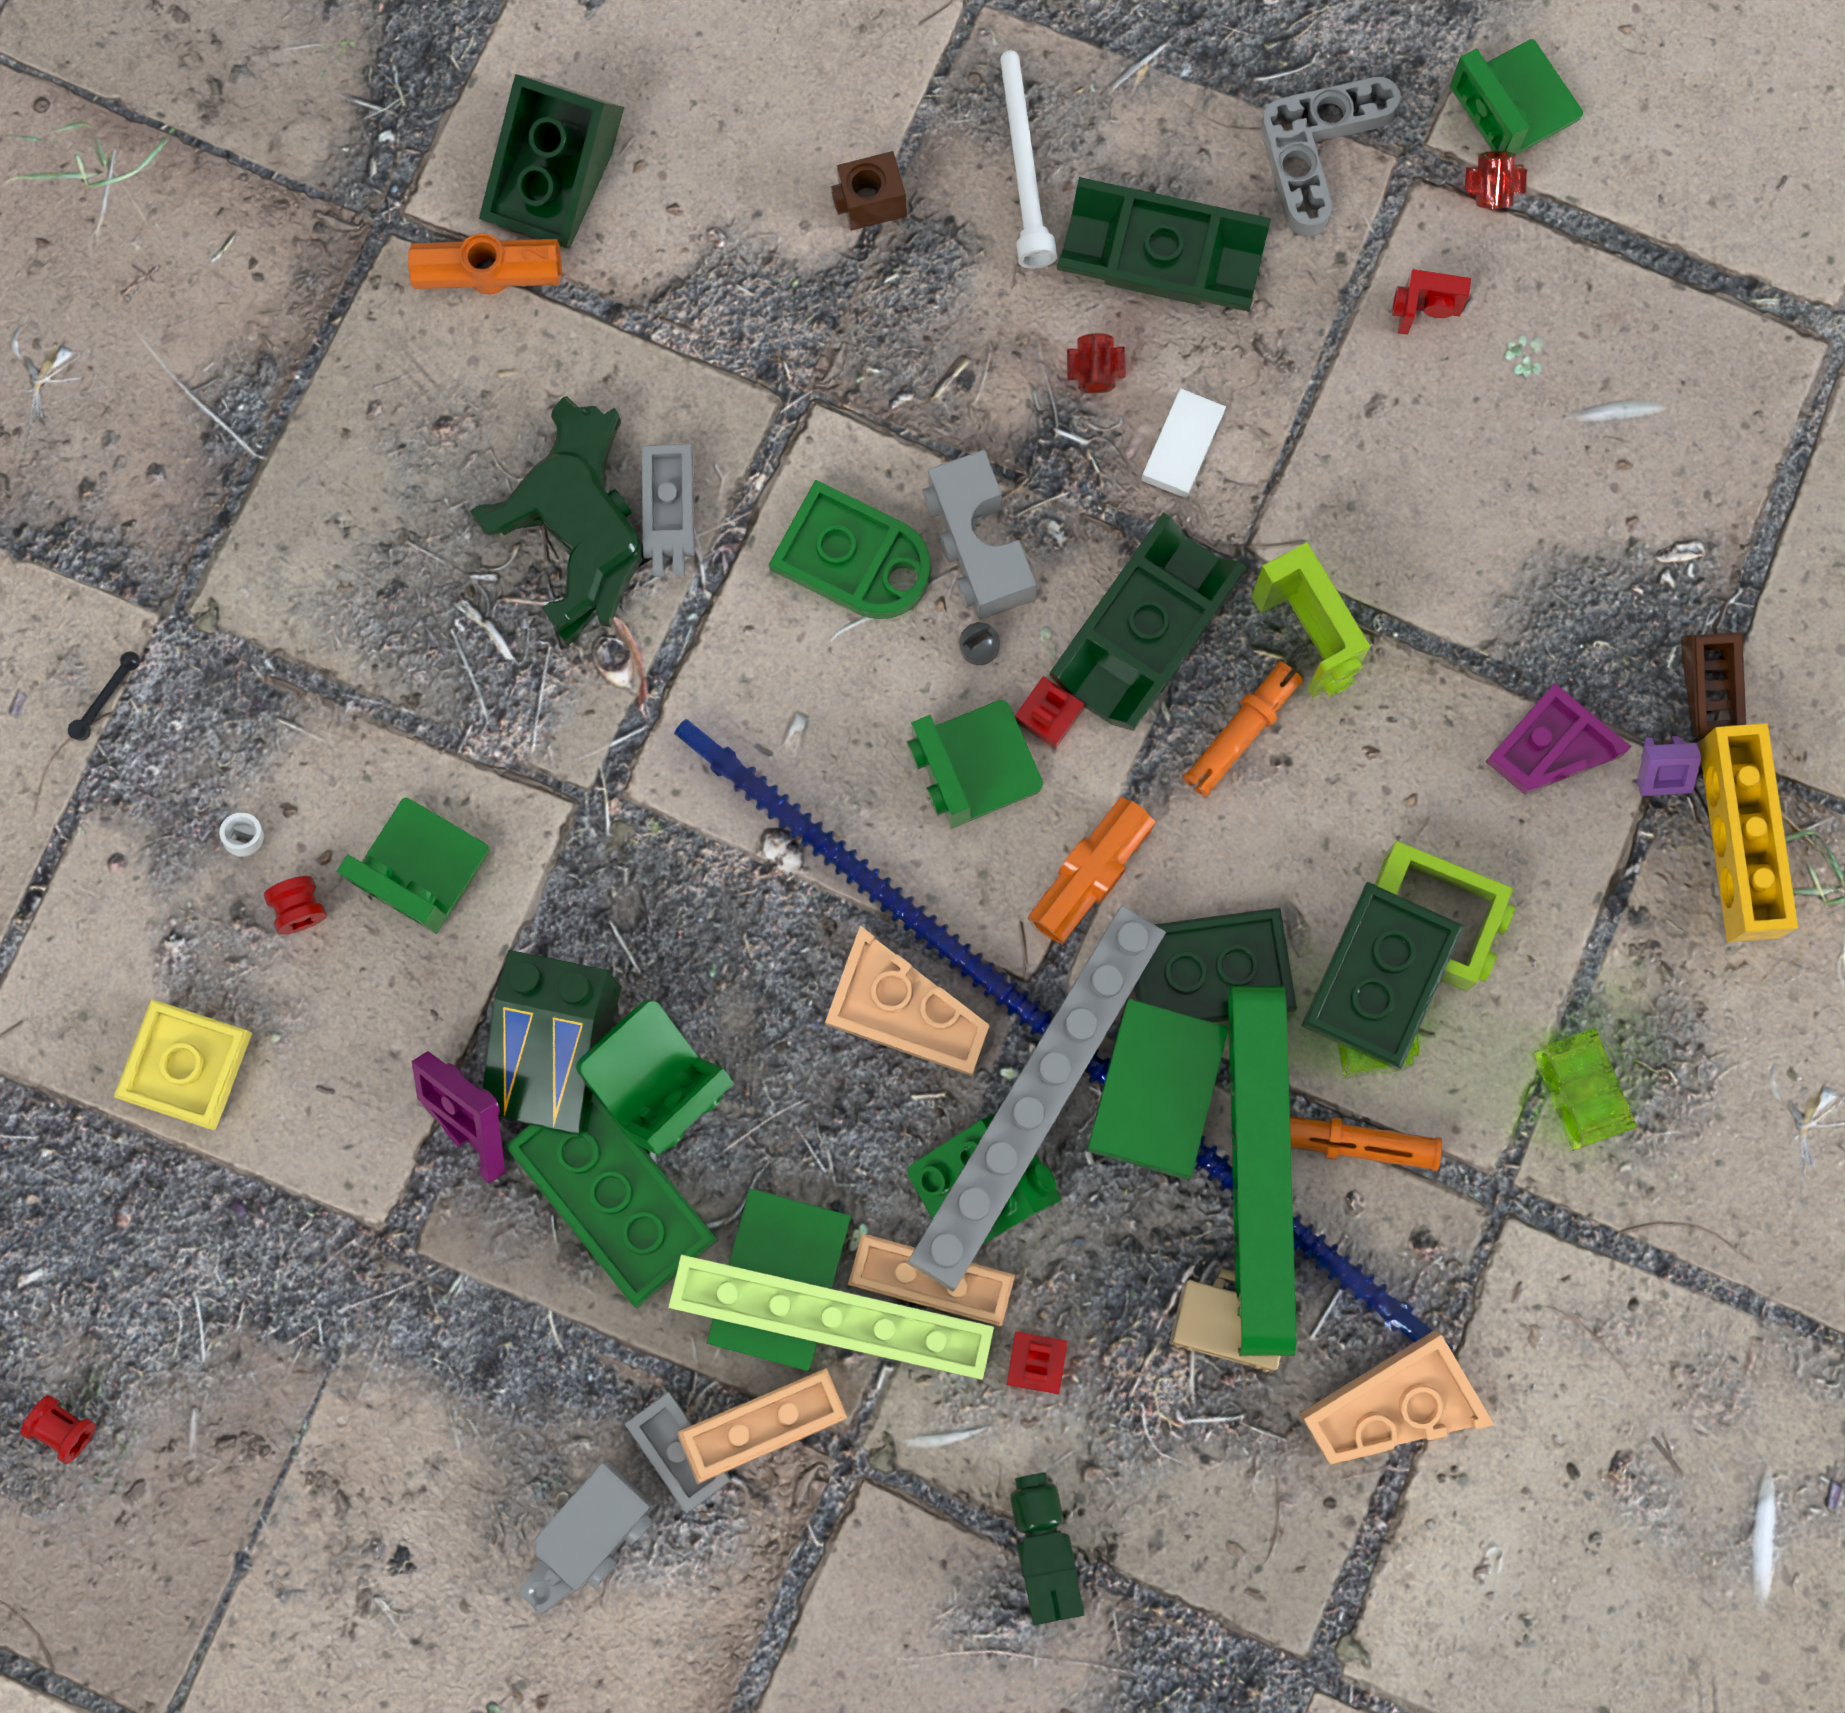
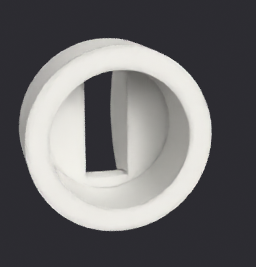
M249 813L230 815L223 821L219 831L220 839L225 849L236 857L247 858L254 855L263 844L264 833L257 818ZM233 834H235L236 836L242 839H246L249 842L243 843L237 840L231 839V837Z

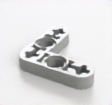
M1384 77L1362 79L1279 98L1272 101L1266 107L1261 123V135L1286 222L1296 234L1314 236L1321 233L1327 226L1332 211V199L1315 143L1388 125L1394 119L1401 100L1397 85L1390 79ZM1376 95L1379 102L1386 101L1384 109L1378 110L1375 103H1368L1370 96ZM1331 103L1341 108L1344 117L1340 121L1329 123L1319 117L1317 109L1321 105ZM1354 108H1359L1357 116H1353ZM1307 110V118L1302 119L1303 111ZM1283 116L1286 123H1292L1291 130L1284 131L1281 125H1275L1277 117ZM1291 157H1298L1307 162L1310 171L1302 177H1294L1285 172L1283 163ZM1309 189L1307 200L1310 208L1313 210L1318 209L1316 218L1309 219L1306 212H1300L1303 203L1302 191Z

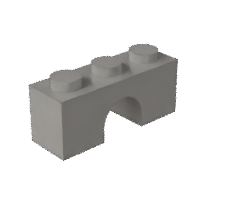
M985 450L928 469L929 487L922 489L924 500L931 517L940 515L946 532L939 534L941 545L948 562L957 560L963 577L956 579L965 607L974 605L978 618L981 620L1035 601L1037 584L1020 540L1002 546H991L980 541L973 532V528L978 521L986 516L1001 512L1002 493Z

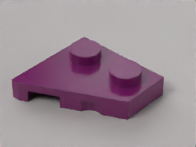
M1554 683L1485 762L1526 795L1618 759L1632 746Z
M429 1051L411 1061L417 1099L431 1116L441 1124L445 1133L458 1148L467 1142L473 1146L480 1157L481 1168L478 1173L487 1183L490 1184L505 1173L498 1119L500 1108L493 1095L486 1089L479 1090L466 1080L453 1064H445Z

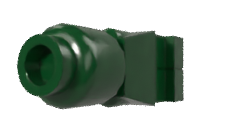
M1046 1472L1014 1478L1016 1490L1012 1491L1010 1501L1016 1529L1021 1533H1025L1023 1541L1017 1544L1022 1577L1025 1581L1033 1626L1085 1616L1070 1536L1057 1530V1527L1063 1522L1057 1486L1053 1483H1048Z

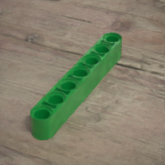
M1230 986L1228 1017L1235 1291L1237 1300L1240 1301L1237 1316H1240L1241 1348H1238L1239 1356H1294L1296 1352V1304L1286 993L1284 986Z

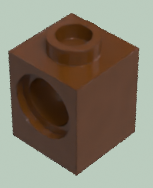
M894 151L837 165L839 184L831 186L832 197L837 215L846 213L851 231L907 217L906 194ZM863 188H873L878 191L870 197H862L857 194Z

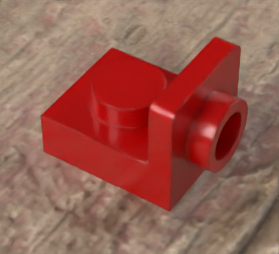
M1412 269L1406 286H1397L1395 291L1392 316L1400 317L1398 333L1408 335L1415 319L1416 310L1424 311L1426 315L1433 318L1460 317L1469 297L1471 278Z

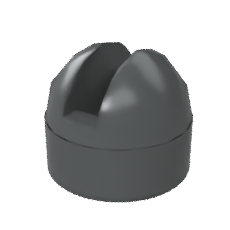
M976 622L968 625L961 633L959 640L960 652L967 662L974 665H985L993 661L999 652V635L989 624ZM984 633L990 635V637L982 640L972 649L967 645Z

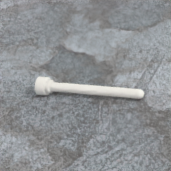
M1007 50L1001 55L1000 62L1024 227L1020 232V238L1016 242L1018 262L1025 268H1042L1056 261V244L1054 236L1049 233L1048 228L1044 227L1042 222L1019 55L1013 50Z

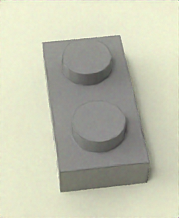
M667 1392L625 1423V1426L687 1514L732 1481V1479L725 1472L700 1484L696 1483L677 1435L678 1431L694 1424L671 1392Z

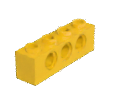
M1768 723L1715 727L1698 744L1702 757L1701 765L1727 943L1779 939L1797 929L1798 922Z

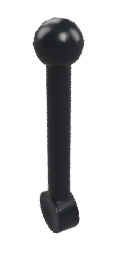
M128 651L121 655L119 668L81 720H74L69 724L68 734L71 738L77 741H84L90 736L91 728L89 725L126 674L139 667L140 658L135 652Z

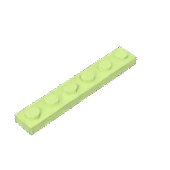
M686 1255L680 1256L668 1306L669 1309L983 1380L994 1330V1326Z

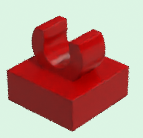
M1043 676L1015 714V719L1020 726L1056 749L1084 710L1085 703Z
M1015 1331L1006 1385L1059 1394L1068 1341Z

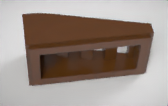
M1742 632L1681 636L1682 662L1693 737H1705L1715 727L1746 725ZM1704 650H1721L1722 660L1704 661ZM1723 670L1725 680L1705 681V671ZM1726 690L1727 700L1706 701V691ZM1729 710L1730 720L1707 721L1706 711Z

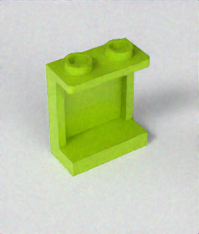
M1308 542L1262 565L1251 596L1260 613L1288 600L1323 659L1319 663L1307 688L1311 696L1315 697L1326 691L1328 696L1331 697L1355 683L1353 676L1363 668L1362 662L1371 646Z

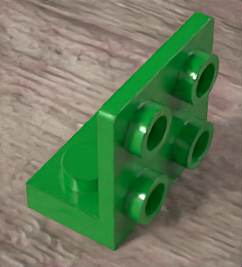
M1529 39L1488 62L1485 61L1477 48L1460 57L1449 86L1500 163L1580 121L1583 115V110L1534 39Z
M405 797L398 804L362 862L347 854L336 872L354 886L437 934L486 858L490 848L486 843Z

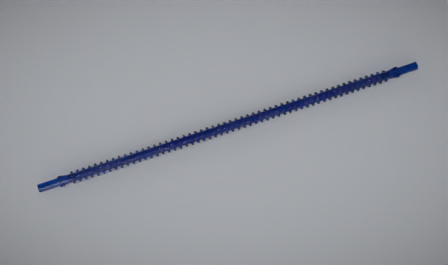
M688 719L683 720L679 724L674 734L709 762L712 772L717 776H724L727 780H731L734 783L733 789L735 792L745 791L746 801L754 799L757 801V810L767 809V818L769 820L778 818L780 820L778 823L779 828H790L789 835L791 838L801 837L802 847L812 846V855L814 857L820 854L825 857L823 861L825 866L835 865L836 875L844 873L847 875L846 883L848 885L854 882L859 885L857 889L859 894L868 892L870 894V903L878 901L882 904L880 907L882 913L888 910L893 913V922L902 920L905 923L903 925L904 931L914 930L916 932L914 936L916 941L922 938L927 941V950L935 948L939 951L937 955L939 960L945 957L950 960V969L959 967L962 970L961 978L971 977L973 979V988L982 986L985 989L984 997L988 998L992 995L997 999L995 1002L996 1007L1005 1005L1008 1008L1007 1016L1011 1017L1015 1014L1020 1018L1018 1021L1019 1026L1028 1024L1031 1027L1030 1034L1032 1036H1035L1037 1033L1043 1036L1052 1021L1051 1016L1053 1012L1051 1009L1044 1012L1039 1008L1041 1005L1040 1000L1031 1002L1028 999L1029 991L1019 992L1016 989L1018 986L1017 981L1008 983L1005 980L1006 973L1004 971L998 974L993 970L994 962L983 963V954L981 952H978L976 955L971 953L970 943L960 944V935L958 933L953 936L947 933V924L937 925L935 923L937 920L936 915L926 916L924 914L926 910L924 905L918 908L913 905V896L903 897L901 895L903 892L902 887L892 888L890 886V877L881 879L879 877V868L870 870L867 867L869 864L868 859L858 860L856 858V849L847 851L845 849V840L836 842L833 839L835 836L834 831L825 833L822 830L823 822L813 823L810 812L802 814L800 812V803L791 805L789 803V794L780 796L777 793L779 788L776 784L769 787L766 784L767 777L765 775L757 777L755 775L756 768L754 766L745 767L736 758V753L727 746L723 749ZM1097 1049L1084 1072L1090 1075L1088 1080L1090 1084L1097 1081L1102 1085L1100 1089L1102 1093L1110 1058L1107 1057L1104 1060L1099 1058V1049ZM1202 1135L1195 1170L1198 1172L1202 1169L1206 1170L1209 1173L1207 1180H1218L1220 1182L1219 1190L1229 1189L1232 1192L1231 1200L1233 1201L1232 1166L1228 1163L1230 1156L1224 1155L1220 1157L1216 1153L1218 1146L1208 1147L1204 1143L1206 1137ZM1301 1214L1293 1216L1294 1251L1300 1248L1305 1252L1303 1255L1304 1260L1314 1259L1317 1262L1315 1265L1316 1270L1325 1268L1329 1272L1328 1280L1337 1278L1341 1282L1340 1290L1351 1289L1353 1292L1352 1300L1363 1299L1365 1301V1310L1368 1311L1373 1308L1385 1320V1325L1393 1332L1396 1330L1401 1331L1413 1342L1418 1341L1433 1331L1411 1313L1414 1308L1407 1302H1400L1395 1297L1390 1296L1386 1292V1284L1376 1285L1373 1282L1375 1279L1374 1274L1364 1275L1361 1272L1362 1264L1359 1263L1353 1266L1349 1262L1350 1254L1339 1255L1337 1244L1327 1245L1325 1243V1234L1315 1235L1312 1232L1314 1229L1313 1224L1305 1226L1300 1222L1302 1219ZM1446 1342L1450 1350H1452L1453 1346Z

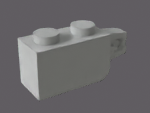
M610 1461L601 1463L535 1538V1552L540 1560L520 1589L519 1594L536 1611L544 1614L572 1590L576 1592L584 1588L587 1583L594 1589L597 1588L617 1565L611 1558L614 1552L624 1541L632 1547L654 1523L647 1515L656 1504Z

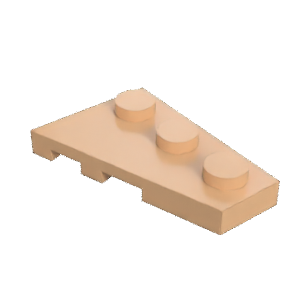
M862 926L859 927L825 1024L973 1077L990 1025L944 989L936 986L901 956L884 946Z
M1437 1330L1427 1334L1299 1413L1330 1465L1394 1450L1395 1445L1424 1438L1431 1441L1448 1437L1447 1433L1470 1427H1474L1477 1430L1494 1426L1493 1421L1442 1334Z

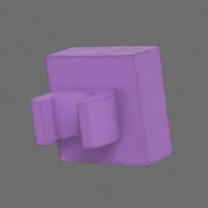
M1672 736L1671 744L1654 745L1653 738H1646L1637 778L1641 796L1693 793L1702 758L1697 743H1684L1679 736Z

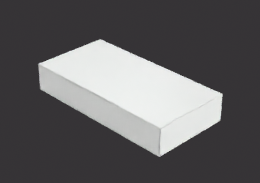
M1180 388L1142 474L1141 481L1187 499L1225 413L1226 406Z

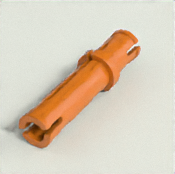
M1281 661L1276 663L1275 668L1253 694L1247 693L1240 701L1242 708L1189 771L1184 773L1182 779L1189 787L1192 784H1197L1206 773L1204 778L1193 789L1196 793L1207 798L1212 789L1265 726H1272L1278 719L1276 712L1297 687H1300L1304 682L1302 677L1295 672L1293 676L1289 675L1280 685L1293 669L1289 665Z
M1290 1116L1291 1148L1325 1153L1326 1159L1336 1160L1337 1156L1341 1155L1382 1163L1431 1169L1435 1172L1439 1169L1442 1154V1138L1440 1137L1432 1138L1390 1130L1342 1124V1118L1331 1117L1330 1122Z

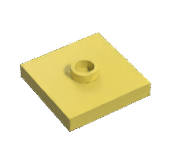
M151 999L115 1091L114 1098L216 1131L252 1032Z

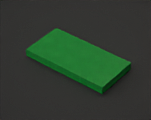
M593 1093L581 1136L529 1125L504 1145L636 1309L675 1278L681 1255L698 1258L719 1241L647 1151L626 1137Z

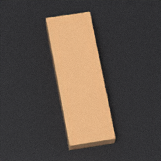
M861 1234L848 1282L849 1286L1002 1327L1015 1274L971 1263L958 1286L952 1292L907 1264L915 1247Z
M825 1368L680 1430L677 1435L696 1483L700 1484L845 1421L847 1415L829 1372Z

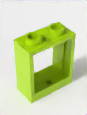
M1395 841L1387 851L1374 885L1397 895L1406 871L1410 868L1490 901L1466 964L1464 965L1450 959L1440 980L1464 991L1472 988L1477 984L1478 980L1486 982L1497 957V953L1489 951L1496 932L1504 935L1515 911V906L1508 904L1514 888Z

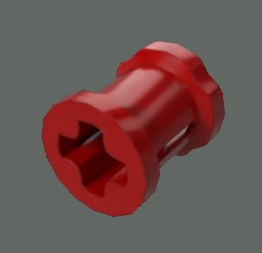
M46 1395L33 1407L30 1414L26 1417L20 1434L27 1439L32 1440L36 1438L58 1453L57 1459L59 1461L69 1464L86 1447L95 1431L96 1424L88 1418L81 1421L58 1406V1399Z

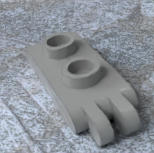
M692 444L642 445L643 557L653 558L654 577H665V558L673 557L674 576H685V557H694L695 555L694 459Z

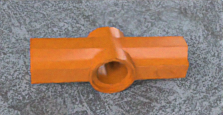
M478 233L468 237L464 242L411 243V248L408 249L410 282L414 289L473 287L482 294L491 295L499 293L507 286L560 285V280L562 279V261L558 239L498 241L497 238L490 234ZM483 260H495L493 265L486 269H476L477 265Z
M1121 796L1088 839L1084 837L1072 850L1058 871L1060 876L1032 909L1028 920L1049 939L1063 946L1096 902L1100 904L1119 881L1126 870L1124 865L1149 836L1156 821L1141 806Z

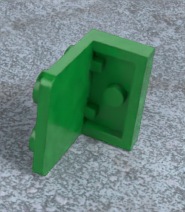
M998 700L936 726L931 715L911 722L913 739L906 741L909 752L918 770L926 768L933 784L926 787L931 804L937 816L946 814L951 829L1026 799L1041 791L1042 778L1012 709L1006 701Z
M650 999L643 1000L584 1054L576 1064L577 1073L631 1142L656 1155H660L664 1150L676 1145L682 1139L684 1131L700 1115L715 1108L721 1101L722 1095L734 1084L723 1068L696 1055L660 1004Z
M995 1114L981 1119L909 1166L908 1177L932 1219ZM1036 1154L982 1245L1023 1220L1047 1210L1062 1200L1056 1190V1181L1052 1172L1040 1162Z

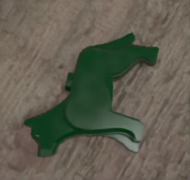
M565 396L552 410L551 418L557 427V435L549 455L529 471L504 502L478 505L470 510L484 533L488 535L499 533L506 535L515 529L543 525L571 553L567 565V595L562 600L551 601L542 607L554 629L568 646L578 639L580 633L596 614L602 626L611 628L617 606L625 588L642 562L643 550L635 530L626 519V517L632 514L630 508L616 489L609 493L604 490L607 458L621 424L617 410L613 408L603 414L596 406L578 407L571 399Z

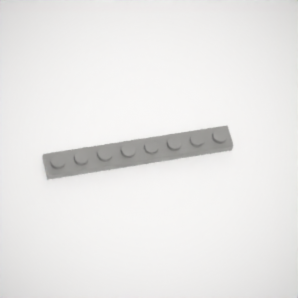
M1121 905L908 1259V1265L953 1292L1166 934L1164 930Z

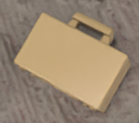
M1221 1268L1212 1286L1193 1280H1188L1183 1284L1169 1341L1170 1345H1173L1176 1349L1181 1347L1188 1351L1192 1350L1251 1366L1255 1369H1262L1264 1373L1278 1369L1281 1356H1239L1238 1348H1241L1240 1316H1237L1240 1301L1237 1300L1236 1292L1223 1289L1225 1281L1235 1284L1234 1271Z

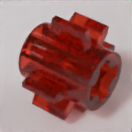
M1505 151L1480 153L1478 155V167H1466L1465 191H1468L1469 196L1477 195L1476 205L1478 207L1489 209L1511 207L1514 205V193H1526L1527 169L1524 168L1523 164H1516L1515 153Z
M1103 333L1086 334L1077 339V349H1067V379L1078 380V389L1082 392H1109L1115 388V378L1126 377L1125 347H1114V337Z

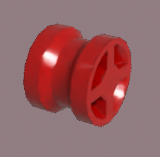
M311 876L287 879L275 884L264 892L263 896L266 904L274 908L277 916L274 921L277 933L286 935L303 931L317 925L326 918L327 913L324 906L316 902L314 897L316 885Z

